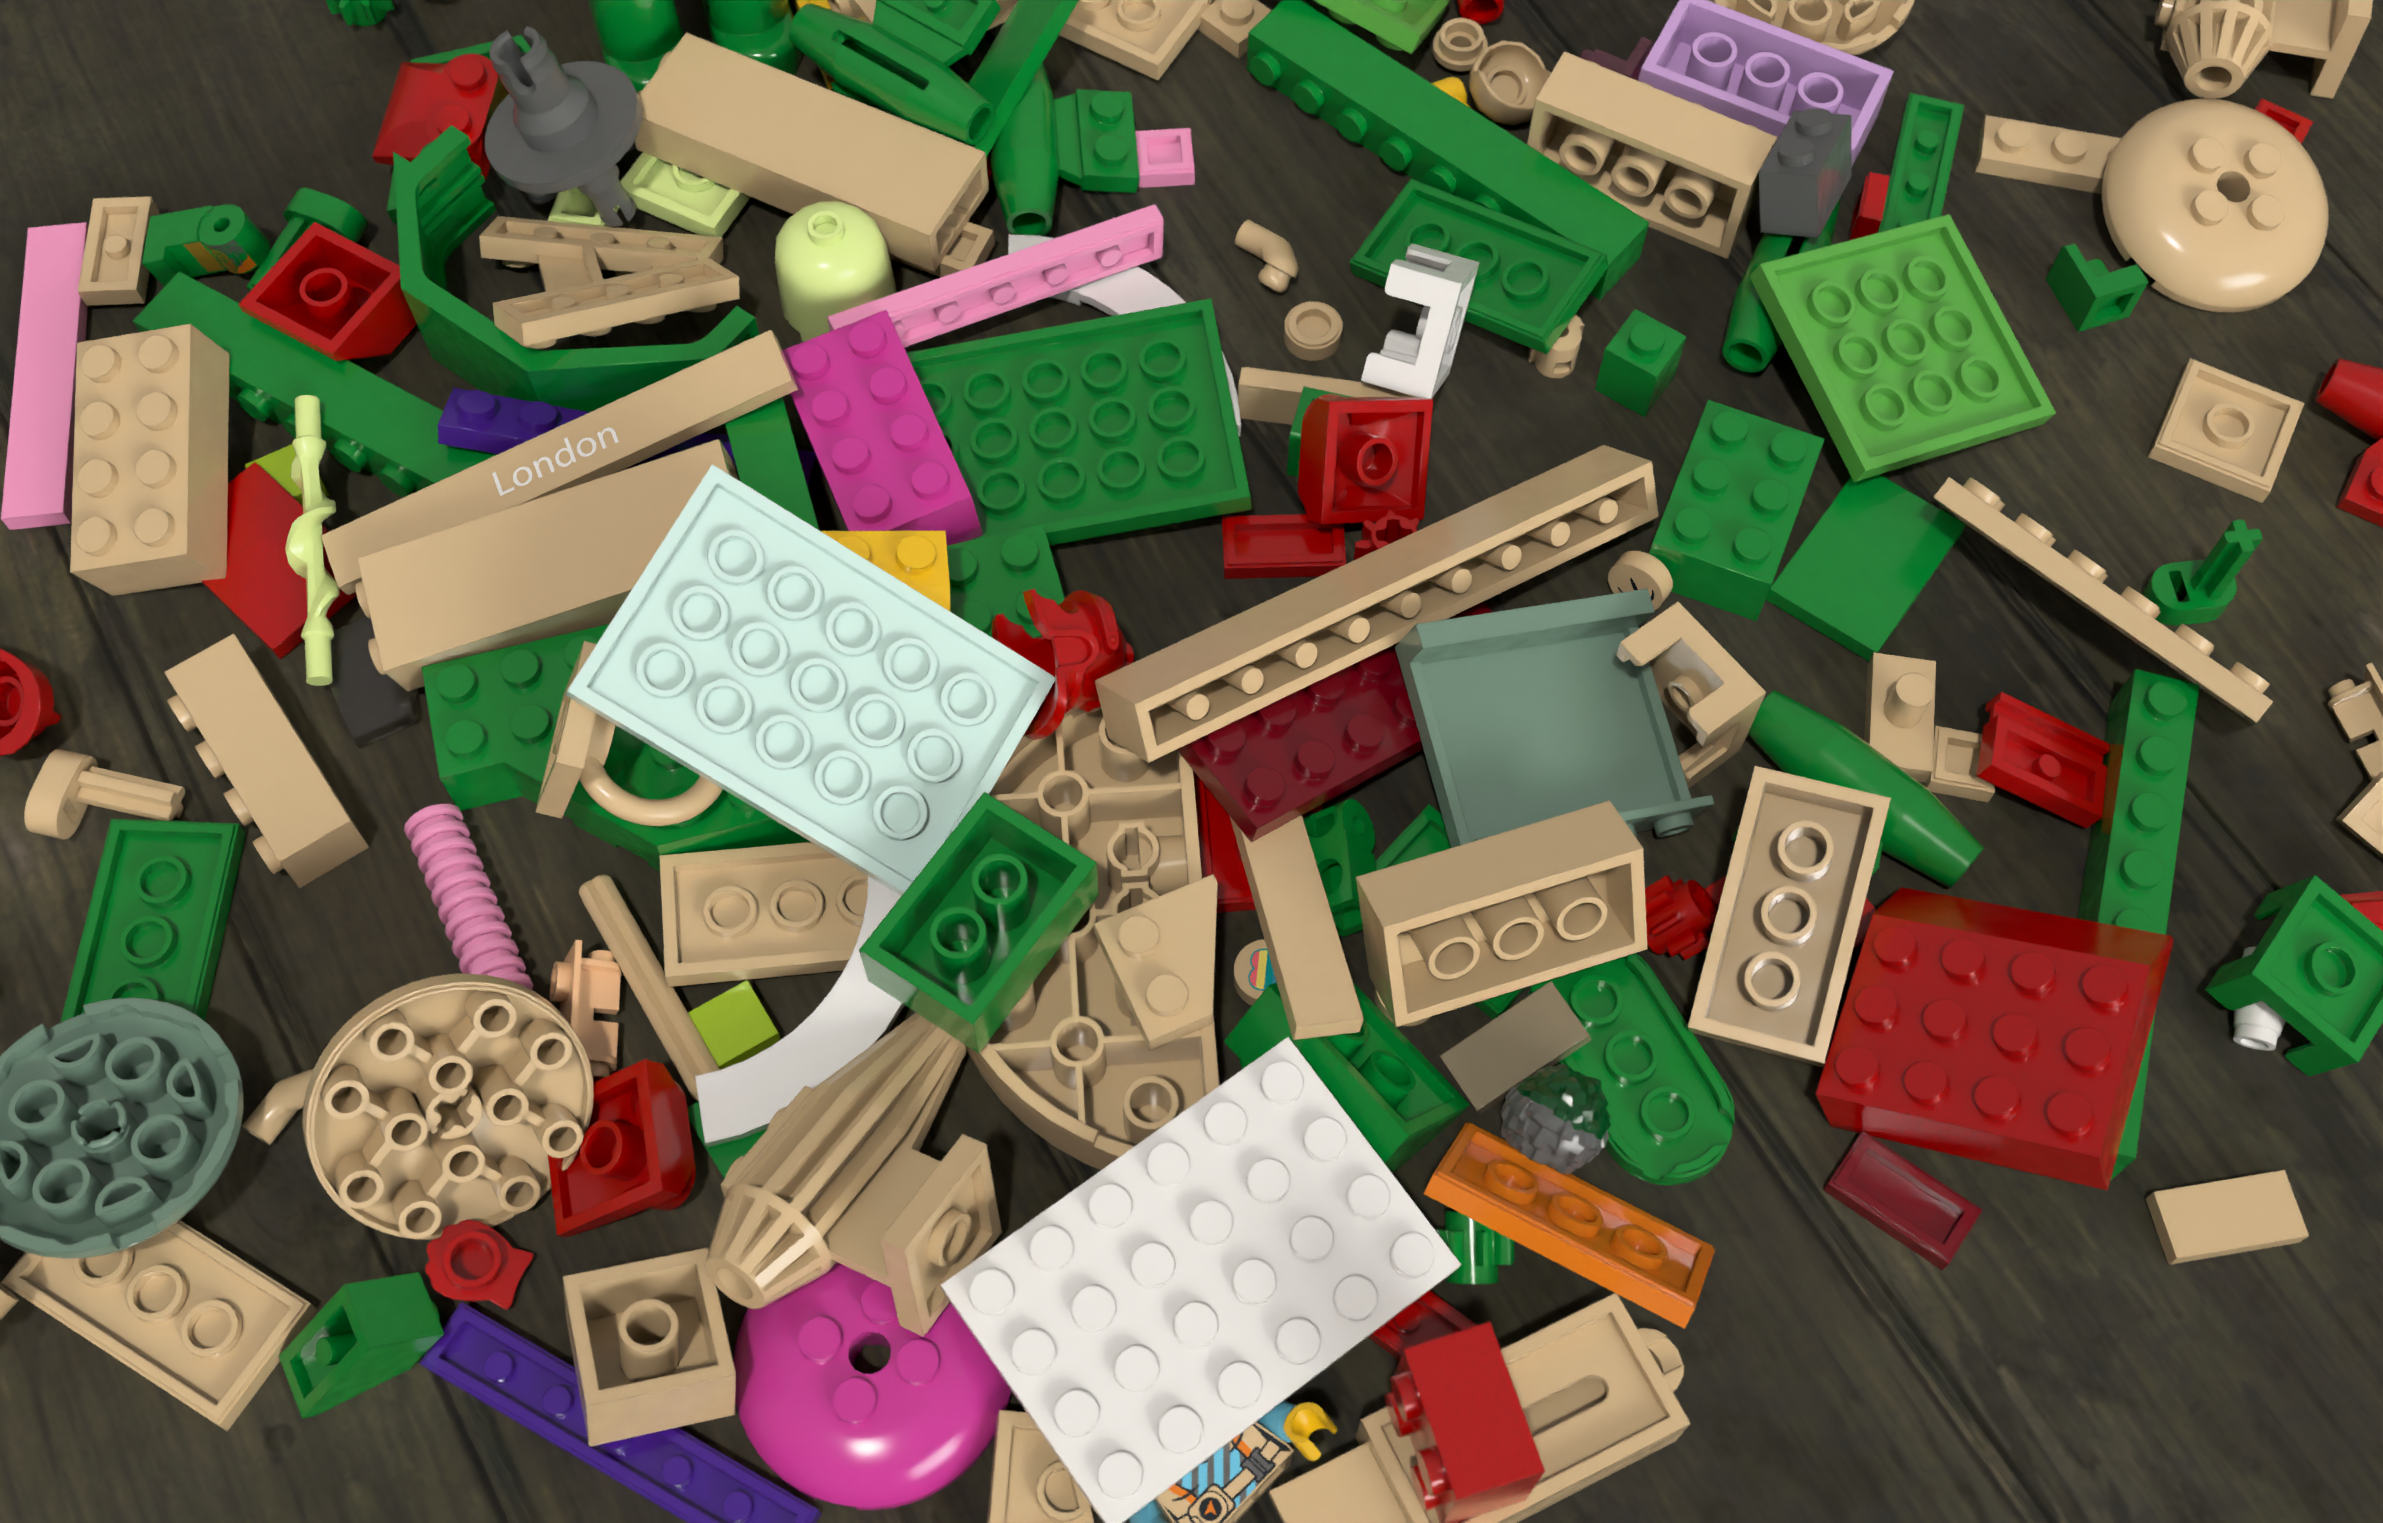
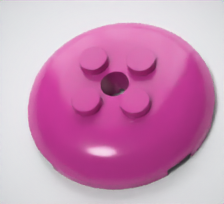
M835 1262L825 1275L760 1309L748 1308L740 1326L734 1349L733 1364L736 1373L735 1403L744 1430L759 1456L784 1482L802 1494L815 1500L817 1498L833 1504L856 1507L857 1510L889 1509L911 1504L935 1494L960 1478L978 1461L995 1438L997 1414L999 1410L1006 1411L1012 1392L950 1302L925 1336L922 1337L899 1325L891 1287L838 1262ZM867 1344L868 1346L882 1345L891 1351L887 1365L882 1370L873 1374H863L855 1370L856 1358L862 1351V1347Z

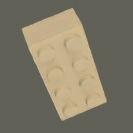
M1564 51L1535 99L1527 145L1649 222L1648 227L1728 259L1754 212L1759 197V170L1773 148L1777 136Z
M191 324L77 343L70 573L112 596L202 583L201 580L226 578L229 353Z
M1754 767L1688 1024L1689 1031L1694 1034L1823 1068L1891 798L1763 767Z
M1610 800L1356 877L1369 977L1396 1027L1647 950L1643 847Z

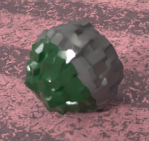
M1563 1063L1556 1066L1547 1065L1545 1068L1539 1069L1534 1075L1524 1078L1522 1083L1511 1088L1505 1096V1102L1500 1111L1503 1119L1501 1124L1502 1137L1506 1139L1510 1146L1518 1149L1528 1159L1540 1165L1555 1168L1557 1172L1571 1174L1576 1169H1580L1586 1162H1590L1595 1156H1598L1601 1149L1607 1146L1609 1138L1610 1115L1607 1111L1608 1101L1601 1089V1080L1585 1076L1578 1071H1573L1572 1068Z

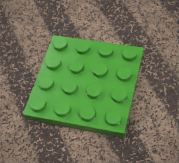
M1950 214L1759 264L1749 276L1854 482L2044 425L2056 414Z

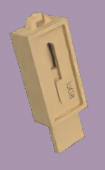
M1614 1293L1501 1349L1545 1473L1525 1501L1458 1523H1517L1675 1442L1691 1423L1674 1395V1391L1678 1388L1683 1378L1684 1365L1678 1349L1667 1338V1335L1654 1329H1637L1618 1294ZM1387 1407L1361 1419L1355 1437L1359 1447L1269 1491V1496L1282 1523H1440L1435 1508L1424 1511L1418 1500L1410 1473V1466L1418 1464L1417 1456L1410 1436L1407 1435L1401 1438L1397 1436Z

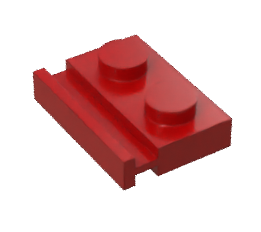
M2000 692L1986 704V712L1990 713L1989 722L1983 726L1976 776L2086 829L2100 820L2103 816L2108 766L2103 764V756L2109 752L2110 744L2003 692Z

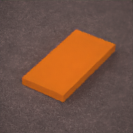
M1470 1122L1469 1124L1465 1123L1433 1173L1424 1192L1426 1196L1684 1329L1696 1308L1715 1252L1712 1245L1572 1174H1562L1555 1171V1168L1540 1165L1528 1159L1505 1140Z

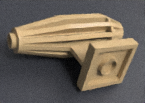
M2160 0L2155 17V25L2164 27L2160 50L2169 51L2185 86L2198 97L2217 99L2235 93L2267 52L2276 51L2313 57L2314 65L2310 95L2333 99L2370 22L2373 0Z
M915 1012L911 1017L814 1089L804 1086L787 1107L778 1110L771 1119L767 1131L745 1156H741L733 1162L726 1174L725 1180L720 1184L724 1201L705 1262L707 1274L718 1289L742 1306L760 1309L825 1275L835 1262H838L891 1287L899 1325L924 1337L950 1302L941 1290L940 1285L985 1254L1002 1233L987 1144L962 1134L942 1161L919 1152L955 1074L966 1055V1045Z

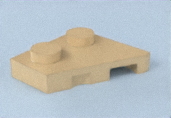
M1214 874L1094 923L1095 936L1149 1051L1212 1024L1218 884Z

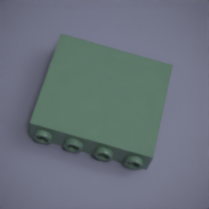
M1648 589L1416 624L1396 645L1395 650L1451 848L1609 800L1636 838L1638 837L1636 832L1655 829L1657 837H1668L1692 829L1695 826L1693 818L1714 805L1712 795L1691 798L1650 662L1643 666H1635L1630 659L1622 662L1616 656L1620 642L1637 631L1639 626L1655 612Z

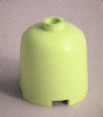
M820 201L808 205L785 221L776 237L775 268L783 314L789 324L800 333L803 342L830 332L828 316L897 293L886 242L875 220L858 207L839 201Z

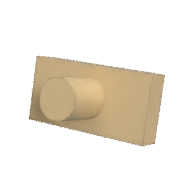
M1873 653L1867 665L1864 741L1918 782L1926 783L1933 772L1936 661Z

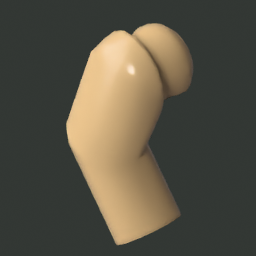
M1246 220L1236 235V246L1267 262L1259 273V281L1279 293L1284 292L1289 285L1291 277L1296 278L1299 270L1291 245L1281 236L1251 220Z
M313 1069L278 1081L244 1122L242 1127L262 1142L271 1145L296 1112L303 1108L306 1089Z

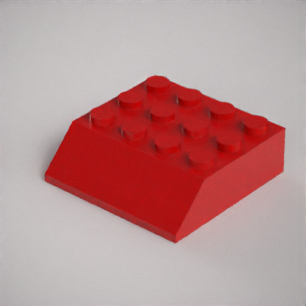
M1901 887L1872 914L1818 1084L1816 1096L1830 1127L1856 1133L1864 1131L1873 1137L2108 1191L2172 950L2173 936Z

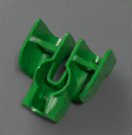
M587 0L605 64L622 71L630 79L637 92L643 90L657 72L663 56L667 52L673 51L684 36L675 1ZM701 0L714 44L791 75L797 73L802 62V54L790 41L789 31L794 16L788 0Z

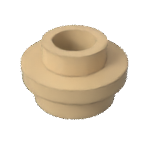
M1455 18L1447 21L1436 33L1432 50L1435 59L1442 66L1455 71L1471 70L1482 50L1488 47V42L1479 24L1467 18Z

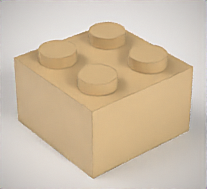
M708 1248L563 1276L566 1321L589 1447L735 1415L736 1373L717 1287L705 1269V1262L709 1252Z

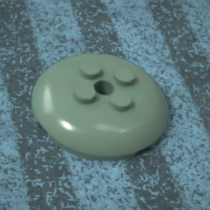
M118 998L83 1005L85 1013L67 1019L49 1029L43 1023L13 1043L0 1056V1240L22 1251L44 1257L75 1259L103 1256L128 1249L160 1234L190 1212L205 1197L219 1179L234 1151L241 1128L244 1096L241 1076L232 1053L213 1028L197 1015L182 1007L153 999ZM121 1127V1130H120L119 1133H118L117 1131H112V1130H115V1129ZM112 1131L108 1136L104 1137L106 1133Z

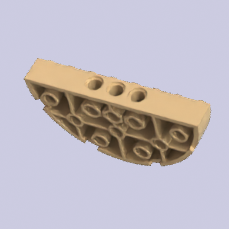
M1079 708L1066 713L1059 727L1051 735L1037 740L1023 736L989 795L1096 861L1099 896L982 1051L978 1054L968 1046H966V1050L980 1074L995 1094L1027 1127L1054 1147L1087 1165L1102 1170L1219 1086L1214 1017L1212 1018L1211 1025L1149 1051L1094 933V923L1202 879L1193 769L1177 750L1150 763L1146 762L1108 738L1102 709L1088 713Z

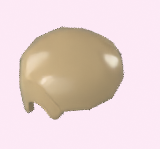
M1502 40L1483 49L1477 57L1470 72L1469 90L1479 111L1496 123L1514 126L1532 119L1535 99L1551 72L1545 69L1540 56L1524 43Z

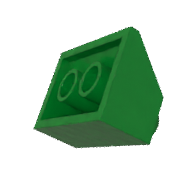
M1354 982L1353 985L1364 1018L1360 1032L1297 1040L1292 1038L1277 983L1268 985L1224 1042L1238 1056L1240 1065L1244 1069L1289 1037L1392 1174L1460 1117L1470 1106L1463 1096Z

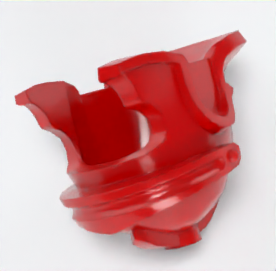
M1036 589L1024 591L1023 595L1028 612L1035 628L1042 635L1040 638H1032L1026 633L1022 625L1012 623L1004 614L995 615L992 621V638L1055 677L1054 684L1023 736L1033 740L1043 739L1051 735L1059 727L1064 719V715L1070 710L1080 708L1089 713L1101 709L1095 680L1133 663V649L1126 642L1122 631L1117 625L1112 606L1101 596L1084 590L1074 591L1062 603L1057 605L1054 600L1037 594Z

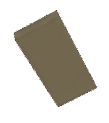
M1550 981L1440 1055V1057L1479 1115L1504 1100L1511 1088L1522 1083L1524 1078L1534 1075L1536 1071L1545 1068L1547 1065L1554 1066L1591 1041V1037Z

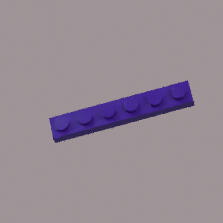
M453 388L438 422V444L500 454L590 412L553 406L541 401L531 402L497 396L480 390L470 391ZM702 433L623 470L717 439L720 440L734 463L735 460L728 435ZM797 449L809 491L814 472L815 453Z

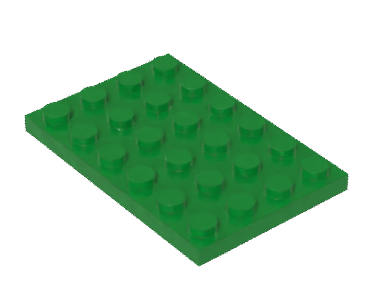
M1211 298L907 352L908 358L972 496L983 533L982 536L975 539L1043 524L1049 545L1252 509Z

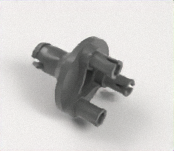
M528 26L524 29V36L530 44L531 50L528 53H524L518 48L509 31L506 30L494 40L489 50L492 67L499 74L501 82L509 93L494 111L487 126L485 151L490 164L505 183L515 189L524 191L525 196L531 203L544 204L554 199L558 192L577 188L582 194L589 196L605 225L610 227L623 225L614 210V207L617 205L628 221L631 220L635 214L636 206L618 179L619 169L616 163L625 153L636 149L635 139L642 122V102L632 82L619 69L601 62L576 61L560 65L554 53L547 47V41L534 28Z

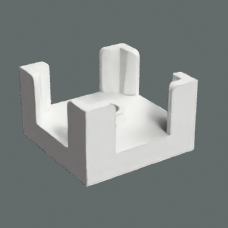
M1412 243L1407 248L1406 261L1396 259L1391 263L1385 292L1390 296L1424 305L1416 335L1395 329L1390 330L1380 354L1372 352L1367 356L1361 381L1415 397L1432 399L1449 376L1480 262Z

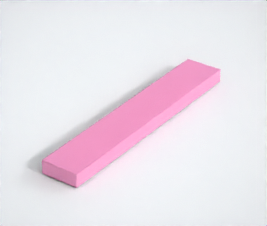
M1153 204L827 317L829 331L887 309L903 347L910 346L1161 258L1163 256L1164 218L1157 206Z
M86 222L28 228L1 520L9 530L71 524L77 343L86 341L88 306H86L77 292L89 227Z

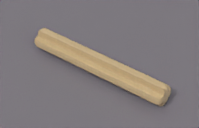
M598 875L580 886L579 895L609 950L615 957L616 962L619 964L623 975L692 1098L699 1101L695 1076L718 1071L720 1068L675 989L667 986L663 968L613 880L608 875Z

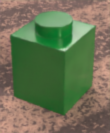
M1634 309L1605 348L1595 391L1646 417L1674 379L1687 336Z

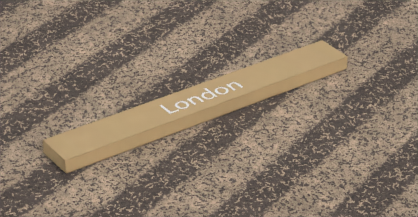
M772 330L764 332L321 535L338 588L347 595L356 592V584L362 582L358 557L617 473L798 390L778 339Z

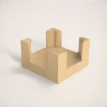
M1679 602L1673 604L1620 642L1616 656L1622 662L1630 659L1635 666H1643L1650 662L1661 701L1693 733L1698 741L1679 756L1689 789L1741 750L1766 691Z

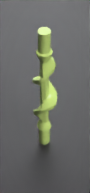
M302 395L294 400L296 439L293 440L292 445L296 457L291 466V478L298 488L302 490L303 515L292 523L287 537L285 552L292 569L296 574L306 579L307 619L301 633V638L305 641L306 682L314 686H324L333 682L331 640L334 637L332 624L326 615L332 602L340 595V589L337 586L336 580L324 568L321 535L322 522L336 512V503L324 495L319 478L318 466L326 449V441L321 439L320 399L312 395Z

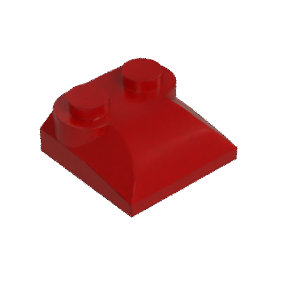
M464 54L453 58L447 64L401 62L372 154L374 162L394 165L393 152L411 162L428 143L433 142L452 125L469 136L471 144L467 147L471 161L480 166L482 171L480 174L486 179L490 168V162L485 151L487 126L494 111L509 94L501 82L499 74L493 69L491 60L479 54Z
M1325 394L1316 398L1306 409L1302 420L1298 494L1301 503L1305 507L1308 520L1318 524L1362 523L1365 520L1377 522L1380 518L1385 517L1390 510H1393L1395 515L1403 516L1409 520L1415 518L1424 520L1433 399L1419 397H1343L1335 394Z
M644 1059L594 1082L593 1106L589 1127L573 1162L568 1169L563 1171V1158H555L548 1155L557 1236L567 1238L620 1220L645 1209L670 1211L680 1206L689 1196L694 1185L696 1169L686 1097L683 1089L673 1080L664 1064Z

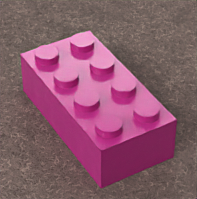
M887 309L782 350L798 387V390L789 393L847 531H946L947 546L970 541L983 535L972 496Z

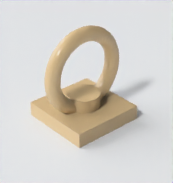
M584 641L562 697L535 812L562 819L578 780L598 805L614 816L635 824L668 826L687 821L706 810L719 797L723 789L702 776L698 778L690 789L678 796L667 799H647L625 791L607 774L604 764L610 749L615 724L566 696L568 688L597 645Z

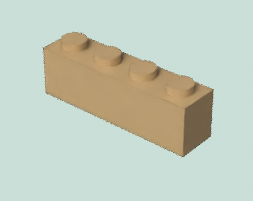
M235 634L226 637L164 672L177 695L167 700L168 704L187 732L198 727L205 741L195 746L197 752L215 779L224 774L229 778L234 788L223 794L244 826L255 821L263 835L252 842L273 874L285 869L297 886L301 888L369 848Z

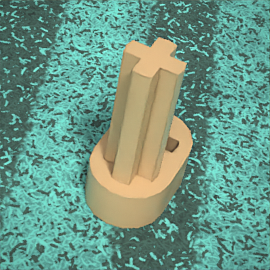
M55 749L45 760L29 793L25 806L24 821L27 830L31 833L62 840L70 838L75 833L88 804L154 820L173 821L174 818H180L184 809L181 801L185 795V789L182 786L98 768L97 761L93 756L64 749Z

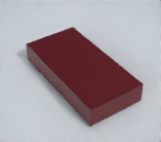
M1864 1131L1857 1137L1823 1189L1824 1192L1940 1270H1943L1950 1263L1982 1212V1209Z

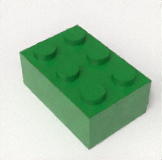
M1708 400L1649 552L1650 555L1660 560L1668 569L1673 580L1671 592L1757 622L1772 586L1825 439Z
M984 792L859 949L868 981L979 1054L1099 896L1097 862Z

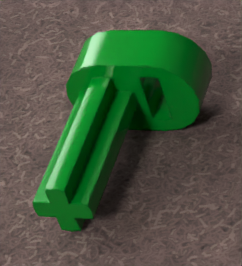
M299 188L283 212V216L288 222L287 226L246 287L251 291L314 222L358 244L369 227L368 221L358 210L345 201L313 189Z
M2234 520L2205 560L2172 562L2160 566L2153 573L2141 595L2160 608L2159 611L2161 613L2155 620L2164 625L2178 626L2181 624L2207 623L2216 620L2222 615L2235 597L2237 591L2236 575L2263 540L2261 531L2259 529H2247L2245 520ZM2176 595H2187L2182 602H2178Z

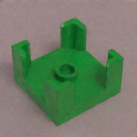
M2313 875L2266 895L2255 912L2254 917L2259 921L2276 917L2251 955L2221 966L2205 989L2225 1008L2232 1011L2263 1001L2312 1043L2288 1050L2285 1057L2308 1077L2358 1063L2383 1023V931L2319 877Z

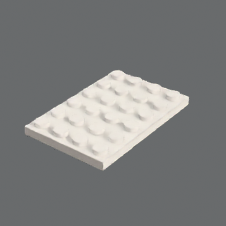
M1287 1037L940 1286L945 1296L1102 1522L1124 1523L1455 1272L1461 1264L1293 1042Z

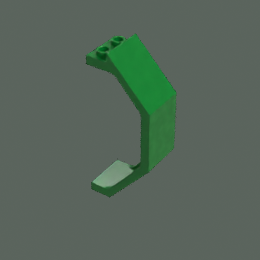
M451 125L433 142L428 143L411 162L393 152L402 292L432 359L480 391L497 396L531 402L541 401L553 406L592 412L760 335L756 318L736 306L705 338L690 344L549 351L524 347L497 328L493 321L448 292L446 276L448 257L496 211L494 203L485 198L481 185L485 182L484 176L480 174L482 172L481 168L471 161L467 147L471 144L469 136ZM724 423L715 428H726Z

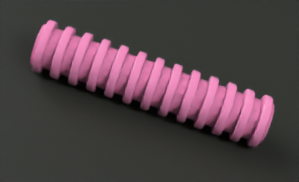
M435 804L419 810L405 823L404 832L409 841H412V852L418 858L417 864L419 869L425 874L424 881L426 886L432 891V901L439 908L438 916L441 922L446 925L445 933L448 939L453 942V953L460 959L459 968L463 974H481L503 978L532 990V980L529 975L525 974L526 966L522 958L518 957L519 949L515 941L511 940L512 932L507 923H504V913L500 906H497L498 899L493 889H490L491 882L487 874L483 872L484 865L480 857L476 855L477 849L472 839H469L470 832L466 824L462 822L463 815L459 807L453 804Z

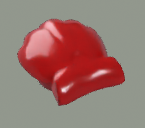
M467 1219L460 1221L458 1224L448 1225L443 1229L441 1237L427 1244V1254L430 1261L425 1266V1272L431 1279L433 1289L445 1297L464 1301L489 1300L496 1306L507 1310L512 1304L520 1278L533 1259V1253L512 1248L509 1242L490 1226L480 1221Z

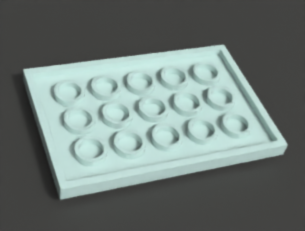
M712 464L568 688L566 696L902 896L984 792L987 794L991 792L1054 684L1055 677Z

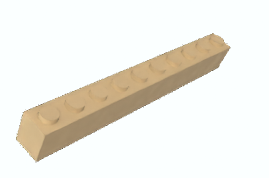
M1602 445L1095 680L1108 738L1150 763L1400 642L1416 624L1446 620L1659 517L1652 461Z

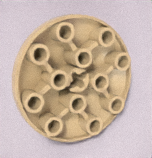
M448 974L415 981L388 992L361 1009L343 1025L322 1052L311 1074L303 1104L302 1122L307 1152L320 1183L336 1204L353 1218L378 1231L404 1238L434 1240L442 1236L443 1229L448 1225L458 1224L460 1221L467 1219L480 1221L492 1228L508 1221L521 1212L529 1210L551 1189L548 1155L555 1158H563V1171L568 1169L576 1157L583 1137L588 1130L592 1114L594 1094L590 1063L577 1034L562 1013L548 1000L521 984L481 974Z

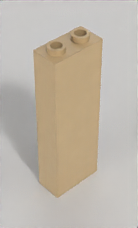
M689 33L683 36L673 51H669L663 56L657 72L644 89L637 92L643 109L641 127L635 139L637 150L792 214H795L803 207L820 201H839L858 207L875 220L886 242L889 254L935 272L989 191L986 153L984 151Z
M717 439L358 557L362 582L357 583L355 589L361 609L372 621L375 638L369 639L368 647L376 669L381 675L387 674L406 691H411L424 686L422 667L610 624L711 465H715L740 481L735 463L720 440Z

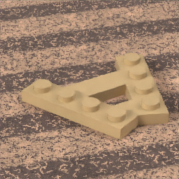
M498 216L479 236L481 258L502 260L504 265L515 268L529 267L536 263L539 265L545 292L493 303L495 326L527 348H547L555 345L557 339L578 334L601 336L609 333L614 326L632 322L654 324L663 321L665 315L681 311L708 312L714 310L718 303L740 299L739 276L720 265L723 261V237ZM600 269L613 270L618 277L603 279Z

